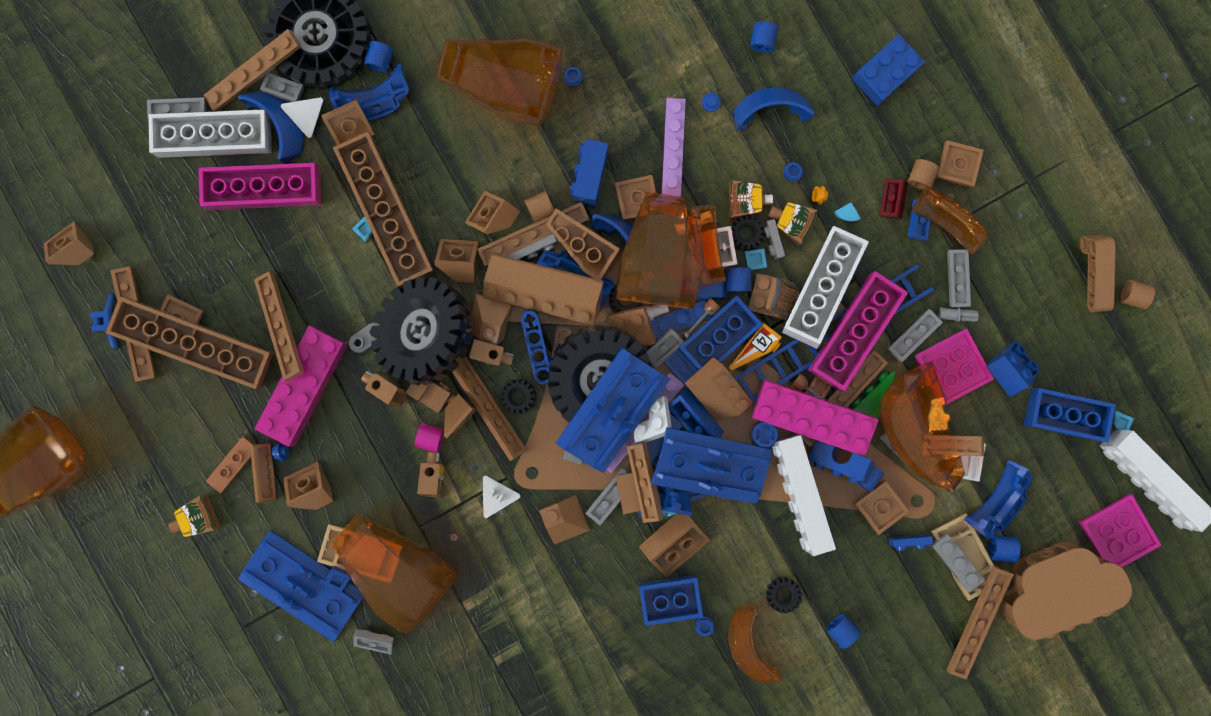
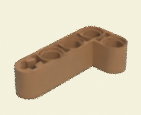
M1104 234L1082 236L1080 239V249L1088 255V309L1091 313L1112 311L1114 308L1115 241L1112 237Z

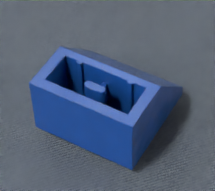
M1017 341L1012 342L993 357L986 366L1010 397L1029 387L1040 371L1036 362L1029 358L1024 347L1019 345Z

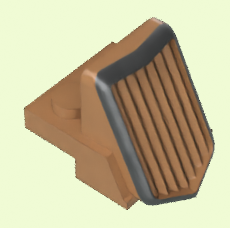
M757 273L748 308L751 312L786 321L799 298V289L795 286V283L788 280Z

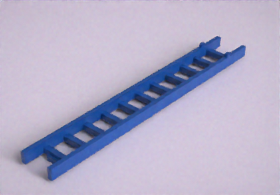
M918 264L890 280L893 283L900 280L911 298L900 305L895 314L934 290L930 287L917 296L914 293L913 287L906 280L905 276L918 269ZM848 307L834 315L831 322L835 320L838 323L841 319L840 316L845 313ZM827 331L824 335L825 340H827L829 337ZM799 340L791 341L733 377L735 380H739L752 402L757 400L758 394L754 396L743 376L755 370L763 383V380L766 378L759 366L771 360L782 379L776 382L778 384H783L810 367L814 359L802 365L791 347L798 343ZM806 344L814 358H816L817 350ZM785 350L788 351L798 367L797 370L789 375L785 374L775 356Z

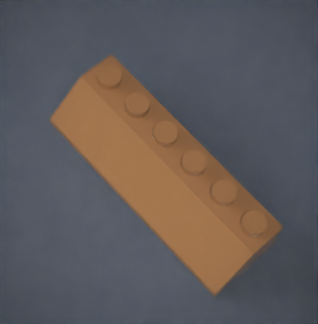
M492 254L484 279L483 297L594 325L600 313L604 281Z

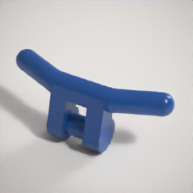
M115 293L108 294L104 311L90 313L91 319H93L92 332H106L113 315L116 299ZM101 318L104 319V325H102ZM107 334L111 347L118 349L119 343L117 338Z

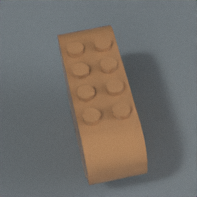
M1060 542L1024 556L1017 563L1013 564L1010 571L1014 574L1011 580L1013 586L1007 589L1001 602V608L1007 622L1025 637L1034 640L1048 639L1057 636V633L1061 631H1071L1079 624L1092 623L1097 617L1112 615L1113 611L1124 607L1129 602L1132 595V586L1126 572L1120 566L1098 557L1093 552L1072 542Z

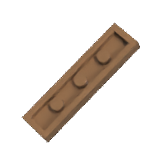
M647 442L627 446L643 523L663 520L656 485L650 483L653 477V470Z

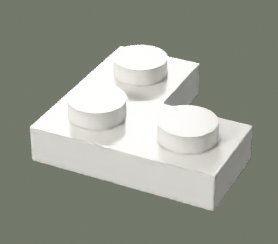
M665 396L657 398L648 410L649 420L639 423L635 428L634 439L636 444L663 437L666 427L672 428L668 398Z

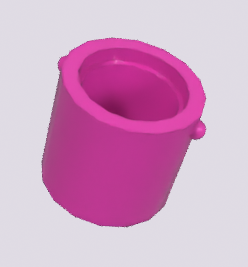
M421 423L416 435L415 447L438 453L443 441L444 429Z

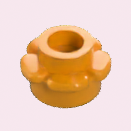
M824 186L813 189V202H817L820 205L823 201L827 200L828 191Z

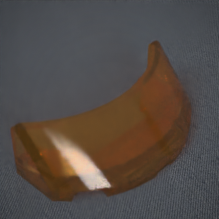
M925 187L911 210L913 213L922 215L941 226L971 254L988 239L987 230L974 219L970 212L938 190L935 192L930 187Z
M715 204L692 207L690 211L692 244L700 286L703 288L726 282L718 243Z
M755 603L736 609L728 629V643L734 661L748 677L759 683L783 682L777 667L771 668L767 666L766 662H761L756 654L752 639V627L755 615L758 614L757 606Z

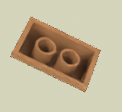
M714 357L685 382V385L715 420L739 416L753 403L726 367Z
M676 513L653 535L647 538L639 548L649 561L668 578L706 545L710 539L690 516Z

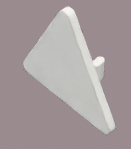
M323 98L281 104V108L308 138H311L321 110Z
M488 476L483 477V515L485 518H488L521 497L519 493Z

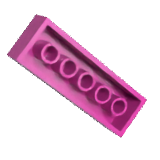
M315 163L199 168L200 207L206 210L322 205L320 167Z
M876 271L870 273L808 368V371L837 390L845 391L908 292Z
M308 326L297 347L304 374L289 382L285 381L283 376L281 377L255 430L288 447L295 446L348 344L316 327Z
M767 379L763 380L751 414L754 419L865 456L878 423V419L875 416Z

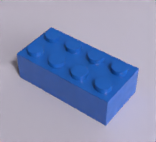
M735 296L678 349L699 371L713 357L721 363L763 324L740 298Z
M1030 388L1023 426L1109 443L1116 404L1042 388Z

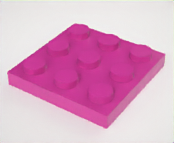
M967 328L914 355L941 406L994 380Z
M1127 494L1079 521L1098 557L1112 562L1121 568L1161 546L1132 494Z

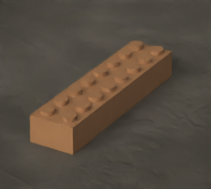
M367 131L333 147L397 287L403 289V282L411 279L416 282L417 277H429L435 274L434 267L371 134Z
M119 297L105 332L106 334L254 389H261L274 356V352L127 297Z

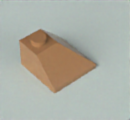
M484 191L465 223L485 234H490L510 228L516 221L520 211L506 200Z
M75 221L44 243L45 260L48 264L80 265L83 262L89 261L94 255L92 243Z
M441 239L435 259V266L455 282L474 283L477 272V249L479 242Z
M476 294L471 313L473 329L470 333L477 339L494 345L501 343L505 338L512 305Z
M453 394L446 402L448 406L445 408L444 437L447 439L452 438L476 411L474 405L461 394L456 396Z
M319 462L283 478L288 507L317 510L334 502L331 487Z
M577 495L545 506L539 510L554 545L590 531Z

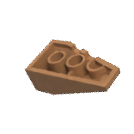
M557 208L546 223L547 227L566 248L582 271L594 279L602 280L614 267L624 251Z

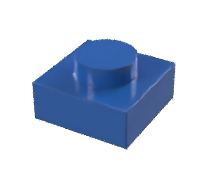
M333 566L324 580V585L342 592L351 578V573Z

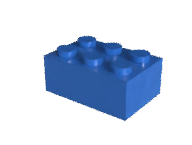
M899 34L854 75L852 80L878 106L911 77L925 61Z
M585 139V143L580 145L579 159L581 161L576 163L574 172L576 182L572 181L570 193L575 203L582 202L583 205L596 207L608 156V143Z
M696 575L638 583L645 626L703 617Z

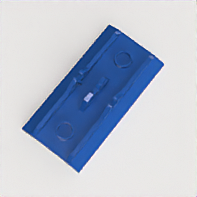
M622 347L555 443L594 469L604 473L668 384L670 378Z
M666 427L663 446L650 483L657 486L757 504L769 469L773 449Z
M271 530L264 537L238 580L333 642L336 641L366 594L365 591L349 581L342 592L324 585V580L331 569L317 562L316 559Z

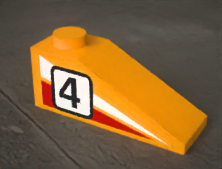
M762 323L763 325L754 332L726 369L731 371L771 351L775 352L781 344L779 340L782 337L765 323Z

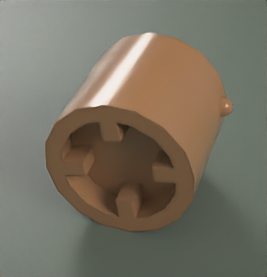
M917 159L907 182L915 188L929 191L933 187L940 168L933 162Z
M546 191L524 200L534 223L551 216L554 212Z
M1129 279L1121 289L1120 302L1141 309H1147L1153 302L1155 287Z

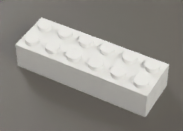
M265 110L149 114V153L158 158L272 153L271 118Z
M835 226L832 227L782 333L818 349L869 241Z
M1115 430L1109 437V443L1103 442L1100 445L1104 450V455L1114 460L1118 464L1117 468L1123 473H1127L1131 477V482L1137 487H1141L1145 491V496L1155 501L1159 505V510L1169 515L1173 519V524L1178 528L1203 532L1211 524V507L1134 431Z
M793 434L777 439L771 446V449H773L774 457L777 456L779 464H777L778 472L784 477L785 482L782 485L785 493L789 495L791 500L788 501L790 511L794 512L796 516L794 524L796 530L800 531L802 536L799 539L802 549H805L812 556L836 550L801 435Z

